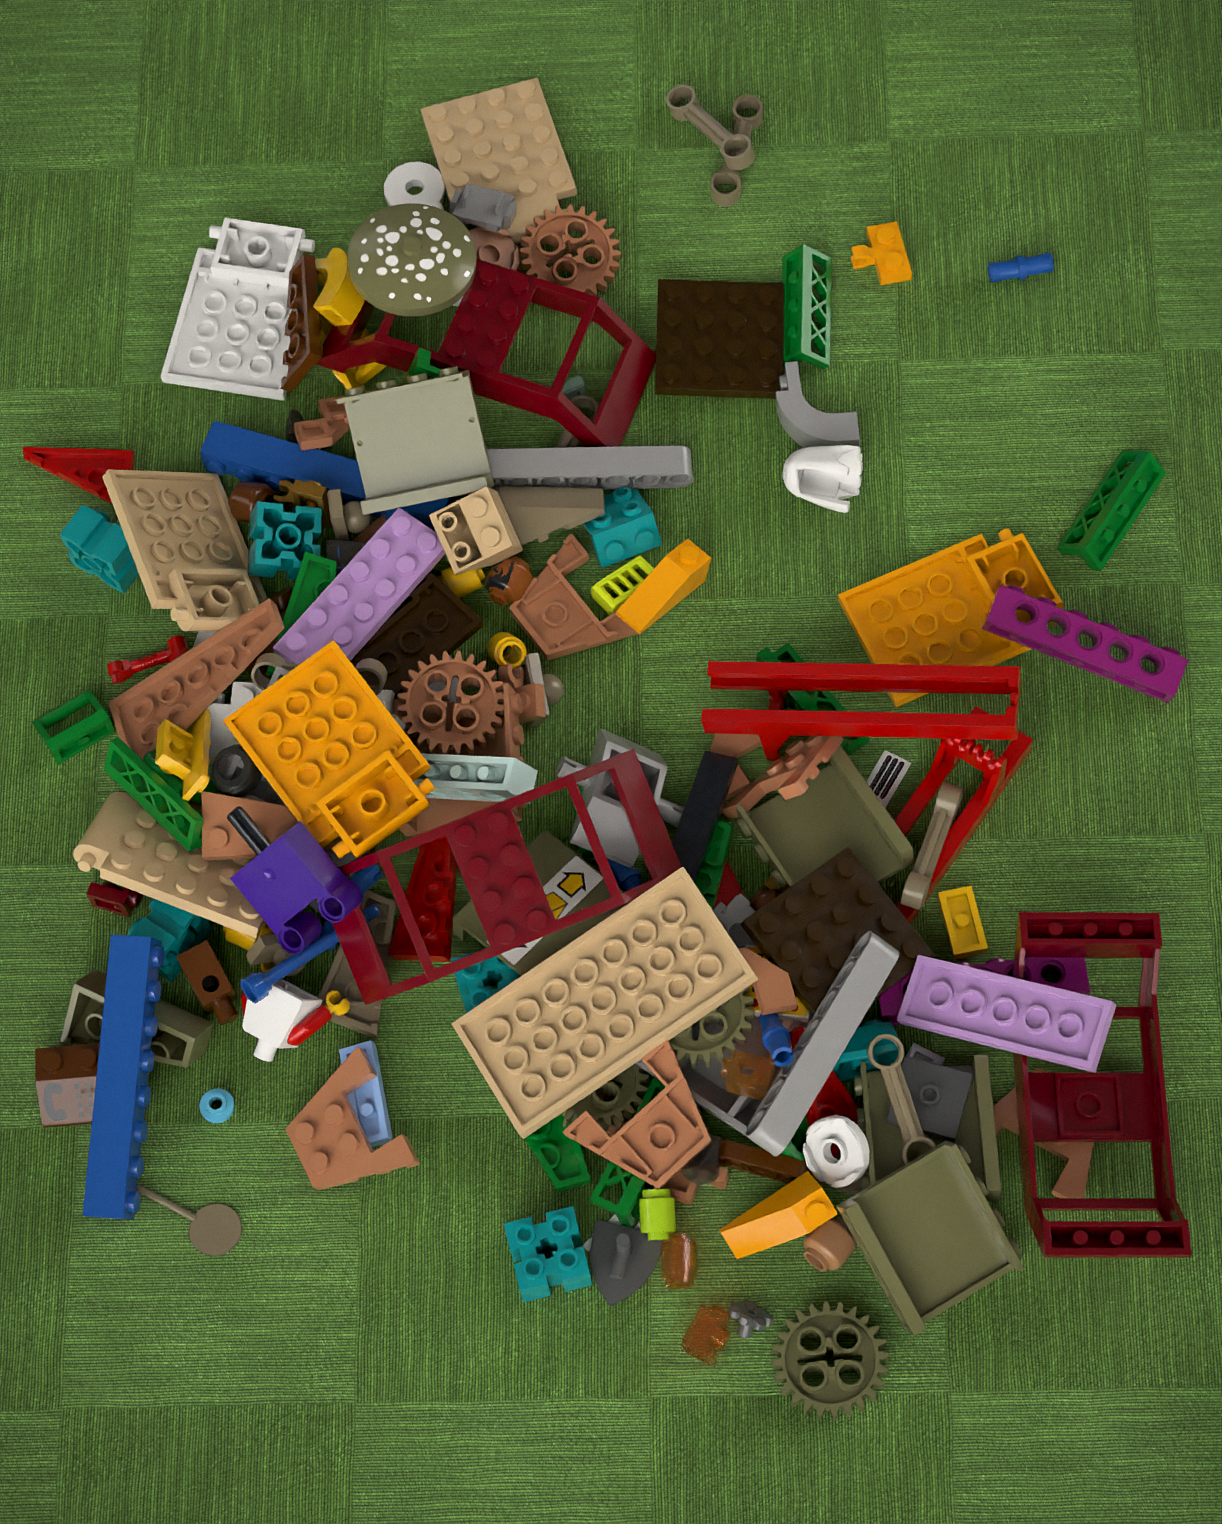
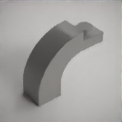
M798 361L785 362V375L779 376L781 391H776V411L786 433L804 448L835 445L860 447L856 411L825 413L813 408L802 394Z

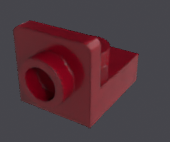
M91 882L86 892L92 907L129 918L134 907L138 908L143 897L141 893L125 887L122 891L117 885L103 882L102 885Z

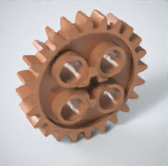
M569 204L567 212H562L560 206L557 205L554 215L546 209L543 213L545 220L535 216L533 219L535 227H526L525 234L527 236L522 237L520 243L524 247L519 251V257L524 259L521 261L520 268L528 270L527 275L597 296V289L606 292L608 286L606 282H614L615 275L613 272H618L620 266L616 261L620 260L621 252L615 249L618 248L620 241L619 239H611L614 235V228L604 229L607 222L606 218L599 222L595 220L596 211L587 216L585 215V206H582L579 212L576 213L573 210L572 204ZM570 231H578L583 237L573 238L568 233ZM588 242H594V244L586 245ZM546 244L552 245L556 251L546 252L541 247ZM592 256L599 262L597 264H589L584 258ZM555 263V264H554L553 266H551V267H547V266H546V264H547V265H550V264ZM566 270L572 276L570 278H562L557 272Z
M444 651L440 661L431 654L430 665L428 666L424 662L418 661L419 673L409 670L408 677L411 682H401V689L406 693H399L397 695L398 702L404 704L397 707L398 715L405 716L401 719L406 724L405 728L411 727L407 731V736L410 739L419 736L417 740V747L419 749L429 744V754H434L439 748L442 749V754L448 755L449 750H454L455 755H461V749L466 748L473 755L474 744L476 743L483 749L486 748L484 737L495 739L496 732L492 727L502 728L503 720L498 717L504 716V706L500 705L504 703L501 695L504 693H498L503 689L502 681L493 682L496 678V671L491 670L485 673L486 661L480 662L477 666L474 665L473 654L466 661L462 660L461 651H457L454 659H450L447 651ZM457 677L459 681L456 688V703L453 708L452 728L450 732H446L447 706H449L451 699L452 679ZM434 682H441L446 685L442 691L438 692L432 691L429 688ZM468 686H474L480 690L473 696L465 695L462 692ZM430 713H436L442 717L436 723H429L424 720ZM464 717H469L475 723L470 727H462L458 724V721Z

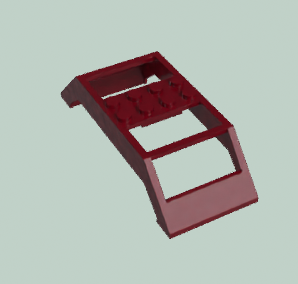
M476 259V272L473 282L464 294L438 352L389 337L388 334L397 315L386 312L377 333L361 338L375 306L365 300L360 312L351 325L334 326L332 324L322 345V358L316 365L346 374L347 369L375 362L408 372L420 347L431 351L430 365L444 369L458 366L459 372L469 370L473 392L476 395L554 419L585 447H621L656 364V354L600 297ZM530 303L581 318L551 388L501 372ZM591 322L598 323L623 347L593 422L562 393V389Z
M631 749L338 867L346 878L350 880L348 874L378 862L381 863L425 973L392 984L361 905L342 921L332 924L364 1004L368 1005L430 983L628 903L680 869L681 865L634 749ZM608 771L651 879L623 893L619 890L577 785V782ZM567 787L611 898L556 920L511 809ZM446 835L490 947L435 969L390 858Z
M1019 912L1013 965L1014 978L1024 980L1026 957L1143 958L1138 1007H1116L1112 1018L1139 1019L1143 1073H1029L1027 1056L1013 1052L1024 1208L1044 1258H1190L1192 1255L1189 1220L1184 1218L1175 1196L1157 1003L1160 950L1162 947L1159 913ZM1033 1142H1150L1155 1198H1038ZM1043 1211H1156L1161 1221H1048V1219H1045Z

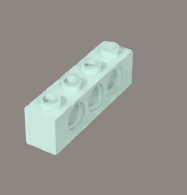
M421 753L431 769L416 779L414 784L418 785L424 779H429L435 789L426 795L425 798L502 802L534 789L538 771L513 757Z

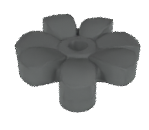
M745 1300L744 1303L733 1302L728 1311L729 1317L737 1319L740 1323L737 1334L743 1338H750L753 1328L758 1331H764L766 1325H772L774 1316L763 1308L758 1307L755 1309L756 1302Z

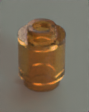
M671 1234L668 1240L661 1242V1271L666 1287L685 1289L694 1286V1279L697 1277L696 1241L689 1239L687 1234Z

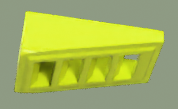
M641 555L591 587L592 598L609 615L616 612L644 581L636 570L640 567L647 575L653 571L654 568ZM631 576L638 584L634 586L627 577ZM622 583L628 590L624 592L617 585ZM613 590L618 597L614 599L609 592Z

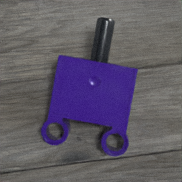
M241 806L236 807L227 815V820L257 855L230 877V880L276 934L278 943L286 952L299 954L320 936L322 927L318 918L310 912L302 911L303 908L316 898L319 900L318 908L321 915L332 923L342 921L361 904L363 895L359 886L346 878L301 821L275 842L271 843Z

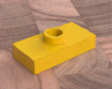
M972 885L938 892V901L953 959L956 960L987 953L988 946Z

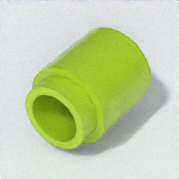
M671 1189L642 1190V1199H639L640 1233L648 1234V1240H669V1233L676 1232L675 1198L671 1197Z

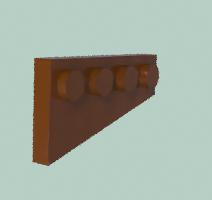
M305 253L289 271L287 308L292 309L285 324V335L290 337L288 350L283 352V365L288 366V375L281 379V389L293 392L315 363L320 362L323 355V346L320 343L322 322L319 320V312L313 308L314 303L319 297L317 295L318 271L316 270L315 256Z

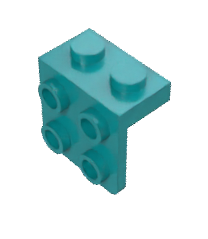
M620 487L615 489L613 493L605 495V514L583 523L591 536L598 563L602 568L662 545L653 512L636 488Z

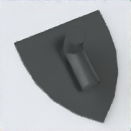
M597 1220L590 1249L591 1268L600 1293L609 1306H612L630 1297L644 1285L655 1270L665 1240H648V1234H641L638 1229Z

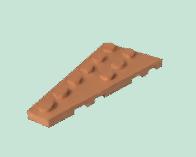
M270 598L110 701L108 704L119 738L143 759L148 751L156 750L157 729L165 719L186 730L285 628L277 605Z

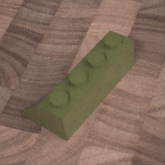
M93 969L74 983L60 1042L68 1044L73 1042L84 1044L100 1043L107 974ZM162 999L155 1002L154 1016L157 1017L158 1028L151 1042L154 1061L188 1068L206 1053L214 1023Z

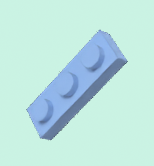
M370 1040L340 1049L339 1053L342 1064L356 1048L360 1047L365 1051L377 1075L347 1095L371 1146L375 1147L393 1140L377 1047Z

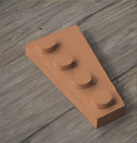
M202 791V817L204 818L202 826V858L210 861L253 858L257 856L227 820V815L238 806H241L271 843L275 842L296 825L298 821L287 806ZM340 836L323 848L324 851L334 852L332 847L340 842Z

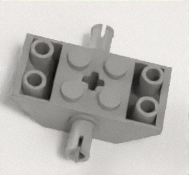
M600 729L597 733L589 766L634 749L662 820L678 828L685 807L660 798L668 767L661 754L604 729ZM563 756L556 768L558 770L555 772V776L564 777L588 766ZM608 771L577 782V784L582 786V798L606 857L631 868L640 851ZM576 814L569 842L592 851L578 814Z

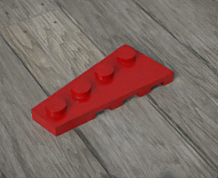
M446 835L420 845L405 894L431 961L451 962L457 862ZM400 912L388 955L394 960L420 961Z

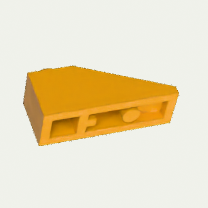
M687 538L661 560L620 606L616 615L638 634L643 633L706 581L712 558Z
M807 1171L720 1228L719 1231L734 1256L740 1259L809 1234L838 1213L822 1186Z

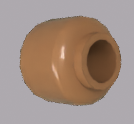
M830 1219L805 1236L803 1240L805 1252L803 1254L806 1260L819 1271H834L840 1269L854 1252L856 1241L843 1219Z

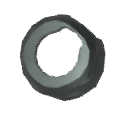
M240 744L224 748L215 757L212 766V780L220 794L239 798L248 795L261 781L262 773ZM240 756L244 764L241 775L234 780L224 779L217 772L218 764L222 757Z

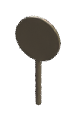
M142 1185L137 1186V1191L191 1220L189 1226L190 1240L201 1253L209 1256L223 1255L231 1251L239 1242L242 1234V1224L239 1216L232 1208L223 1204H211L193 1214Z

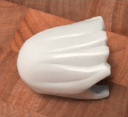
M835 445L806 447L796 450L790 454L784 463L782 477L786 488L796 497H801L824 508L842 513L849 512L850 501L843 500L857 496L860 492L859 488L862 481L860 475L863 471V457L860 454V447Z

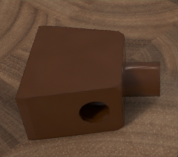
M206 940L176 956L182 972L206 1015L214 1012L220 1025H225L235 1020L239 1014L232 1003L236 999L234 989L208 941ZM218 987L216 991L208 992L210 988Z

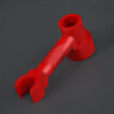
M176 635L167 641L168 649L131 661L115 660L109 662L106 666L112 683H122L127 678L132 677L134 673L152 668L153 666L155 667L156 665L158 666L159 664L172 662L190 650L186 638Z

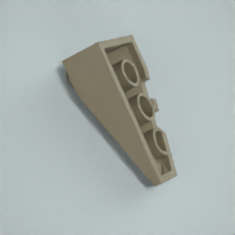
M491 487V489L498 492L521 545L535 539L541 543L549 539L548 534L562 527L570 530L605 514L604 491L600 488Z

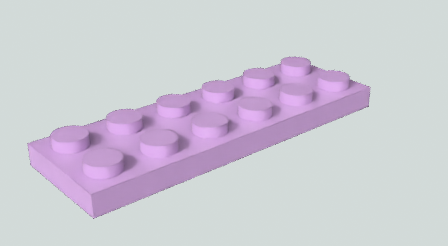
M398 508L273 647L274 653L283 657L287 663L301 664L334 640L349 661H351L446 554L437 533L401 508Z
M918 955L897 1021L902 1025L1095 1073L1117 1005L1110 1000Z

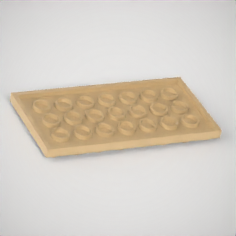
M681 867L454 1021L452 1026L516 1131L524 1139L641 1060L666 1040L669 1041L759 979L684 867Z

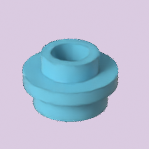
M212 1089L203 1095L199 1108L202 1116L207 1121L222 1123L233 1114L235 1103L231 1094L226 1090ZM216 1100L222 1101V1106L219 1109L211 1108L212 1102Z

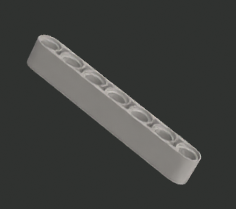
M685 446L487 449L494 480L493 487L532 486L600 489L630 487L650 489L682 488L689 486L694 481L691 450Z
M872 931L866 932L855 945L792 1051L794 1055L791 1064L782 1067L746 1128L745 1136L773 1156H778L789 1144L898 960L899 951Z

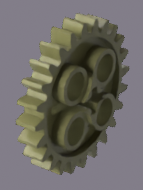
M750 986L700 1019L698 1040L692 1039L694 1024L669 1040L674 1053L677 1055L680 1066L688 1058L692 1068H695L698 1059H703L704 1064L709 1068L712 1057H716L722 1064L724 1063L723 1052L727 1051L735 1056L736 1048L734 1043L745 1046L746 1038L742 1033H752V1025L747 1021L755 1019V1011L747 1009V1007L754 1005V997L744 996L750 991ZM711 1024H718L723 1027V1030L716 1035L705 1032L707 1026Z
M636 1063L561 1113L560 1115L564 1116L563 1126L566 1127L571 1121L574 1122L587 1110L607 1133L609 1132L611 1122L618 1128H621L624 1118L631 1120L635 1113L634 1110H637L639 1105L643 1103L642 1099L648 1090L644 1086H647L649 1075L643 1074L645 1070L636 1065ZM598 1096H607L612 1101H601Z
M824 1301L823 1311L820 1312L817 1311L813 1304H809L808 1316L797 1310L796 1318L798 1322L796 1324L790 1320L785 1321L788 1334L777 1332V1339L783 1345L772 1346V1353L781 1358L772 1360L771 1366L773 1369L782 1371L774 1375L775 1383L786 1382L781 1388V1395L786 1396L793 1393L791 1406L795 1407L800 1402L804 1403V1415H807L814 1408L817 1409L818 1420L822 1419L825 1411H830L832 1420L836 1421L838 1411L843 1410L849 1419L851 1418L852 1406L855 1405L863 1412L865 1411L864 1398L872 1402L876 1401V1395L872 1388L883 1390L884 1382L877 1376H888L889 1369L880 1364L889 1361V1353L879 1352V1350L886 1346V1339H875L880 1330L879 1326H873L868 1329L870 1316L867 1314L858 1320L856 1318L857 1307L855 1306L847 1314L843 1313V1302H839L836 1310L831 1311L828 1302ZM843 1335H850L855 1338L857 1343L853 1348L845 1349L839 1346L837 1340ZM813 1337L821 1345L817 1350L807 1351L801 1346V1342L805 1338ZM826 1355H833L835 1360L834 1367H827ZM856 1356H861L863 1358L861 1362H856L855 1360H848ZM805 1360L809 1361L810 1363H807L805 1365H799L798 1361ZM850 1370L856 1372L860 1379L857 1383L848 1385L842 1382L840 1375ZM809 1373H817L822 1376L824 1381L817 1387H810L806 1385L803 1379Z

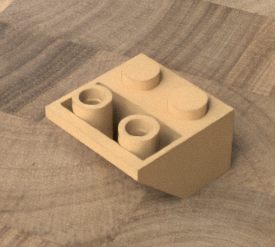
M487 486L429 515L455 575L495 565L523 551L498 492Z

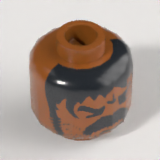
M511 556L495 564L484 581L485 587L490 593L489 598L501 606L513 604L514 601L520 600L533 579L530 573V566L516 556Z

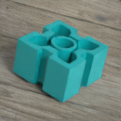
M257 501L250 513L249 538L255 539L249 549L248 575L274 578L277 571H286V579L296 580L304 553L308 552L320 556V545H314L321 533L322 508L296 505L292 513L283 512V504Z
M82 505L60 532L64 546L69 548L67 553L73 565L92 576L95 574L102 578L105 584L124 594L138 577L139 573L121 525L109 523L111 521L110 517L98 508L92 510Z
M153 898L149 905V908L152 910L147 918L137 919L132 924L128 934L129 936L153 937L161 941L165 957L163 966L159 967L158 975L172 984L181 972L176 956L204 942L211 933L212 928L207 919Z
M471 952V953H468V954H465V955H461V956H458V957H455V958H451L450 960H451V962H453V961H455V960H458V959H460V958H463V957L468 956V955H470V954H473V953H475V952ZM497 956L454 973L466 1013L521 977ZM498 985V988L491 990L490 986Z
M573 1206L545 1213L547 1222L533 1225L532 1217L504 1224L513 1263L522 1260V1262L513 1265L523 1303L551 1296L549 1287L563 1284L564 1291L567 1292L592 1285L584 1247L574 1248L582 1245ZM551 1250L553 1257L545 1259L542 1253Z

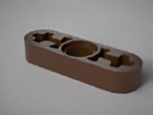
M717 1140L712 1155V1160L722 1166L788 1184L807 1171L813 1176L806 1165V1161H799L781 1154L773 1156L766 1150L729 1140Z

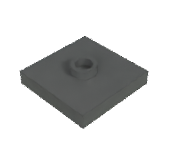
M905 1056L902 1070L924 1135L955 1143L972 1084L973 1074ZM890 1105L886 1124L899 1127L892 1105Z

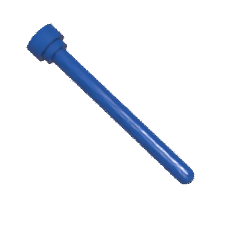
M372 904L363 909L367 922H370L380 914V909L377 905ZM335 929L312 942L301 953L293 954L266 973L259 972L257 974L253 972L243 978L240 984L246 997L251 1002L258 1003L269 995V991L274 983L339 942Z

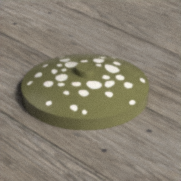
M399 204L372 214L356 229L348 248V271L351 281L359 294L378 309L400 316L430 315L452 306L468 291L476 272V247L468 229L452 214L425 204Z

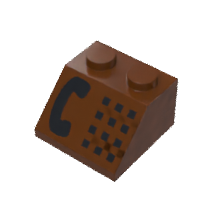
M100 1043L35 1048V1083L42 1126L44 1128L92 1124Z

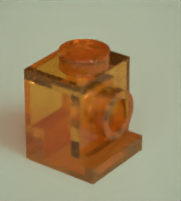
M734 1050L732 1059L726 1057L721 1070V1078L726 1079V1091L763 1101L772 1086L776 1064L772 1056L766 1058ZM746 1068L754 1071L746 1075L741 1072V1069Z
M702 1304L681 1341L682 1351L715 1367L717 1363V1352L715 1350L722 1351L731 1334V1331L727 1330L728 1321L730 1320L728 1312L715 1305L709 1308Z

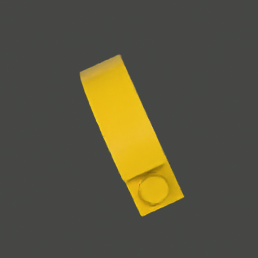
M332 248L327 258L315 259L316 270L318 271L317 282L324 288L314 303L313 308L334 326L351 325L360 312L365 299L359 294L351 281L348 271V254L340 248Z

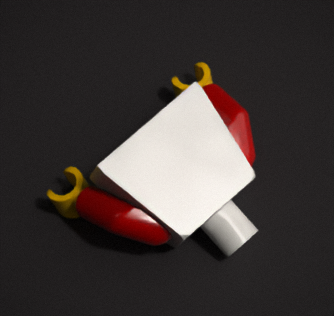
M273 961L261 963L260 965L263 973L275 967ZM283 978L274 983L269 991V995L256 1004L251 1002L243 992L241 995L244 1016L242 1027L244 1031L259 1038L253 1055L261 1060L272 1062L277 1048H297L332 1019V1013L335 1015L346 1014L351 1006L349 1000L344 998L339 1004L334 1005L341 998L339 991L334 990L327 994V1004L323 1006L321 1005L323 1000L283 980Z

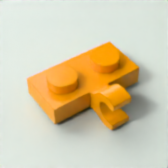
M897 221L868 226L866 228V236L869 247L857 245L851 249L853 256L850 259L853 269L875 265L880 285L911 280L912 271Z

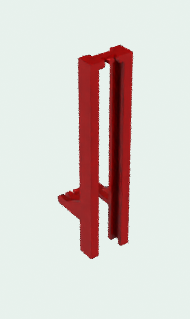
M708 661L707 675L711 676V689L768 690L769 708L768 710L702 709L701 722L705 733L759 735L765 757L768 761L772 762L779 759V749L790 735L1017 740L1018 713L1022 684L1020 666ZM788 691L1010 695L1011 706L1006 708V714L784 710L786 704L785 695Z
M975 706L970 714L989 713ZM1018 731L1017 740H1012L998 759L995 758L993 750L988 749L984 752V745L981 743L976 745L975 739L941 738V743L930 771L894 820L905 837L960 760L984 772L982 784L947 834L924 904L1031 752L1032 738ZM901 900L896 905L910 924L920 911L902 905Z

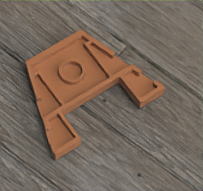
M573 534L567 536L563 541L564 545L556 555L553 554L546 562L547 566L537 578L534 577L523 597L518 601H514L509 607L512 617L547 661L638 634L619 618L616 612L599 621L564 576L589 561V554Z
M810 736L806 741H803L801 738L794 741L785 749L787 753L783 757L770 764L762 775L724 806L722 812L728 820L737 818V805L741 804L745 812H748L766 793L778 790L785 800L803 794L809 787L805 781L808 778L815 779L820 773L816 766L821 761L826 763L844 739L841 736Z
M667 1040L641 1059L662 1082L665 1088L616 1134L611 1137L587 1110L563 1131L567 1137L658 1189H661L713 1141L672 1046Z
M360 1047L356 1048L285 1129L313 1188L317 1190L359 1181L362 1177L374 1174L383 1175L391 1173L392 1170L402 1167H415L420 1164L408 1138L403 1134L373 1151L347 1097L349 1093L377 1076L365 1051Z
M1038 1067V1068H1037L1035 1071H1033L1032 1073H1048V1072H1046V1071H1044V1070H1042V1069H1040V1068ZM1015 1087L993 1106L996 1139L1002 1128H1006L1019 1135ZM1033 1142L1068 1162L1053 1187L1051 1194L1059 1198H1084L1094 1142Z

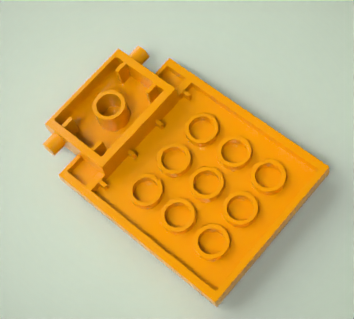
M1009 528L1003 529L998 533L1001 542L993 546H988L981 533L838 594V602L872 664L994 666L1031 650V648L981 629L993 597L1000 585L1005 587L1006 585L1017 586L1025 591V595L1035 599L1038 597L1050 599L1060 609L1063 608L1064 604L1025 535L1021 533L1013 536ZM1024 610L1016 611V617L1019 621L1023 623L1031 622L1028 612ZM1054 622L1048 623L1049 626H1054L1057 624ZM887 692L895 708L929 694Z
M334 640L223 720L298 822L301 821L322 848L340 836L342 840L332 847V850L339 859L350 851L356 859L360 858L430 806L425 796L435 789L432 783L426 778L418 785L414 784L416 779L431 769L429 763Z

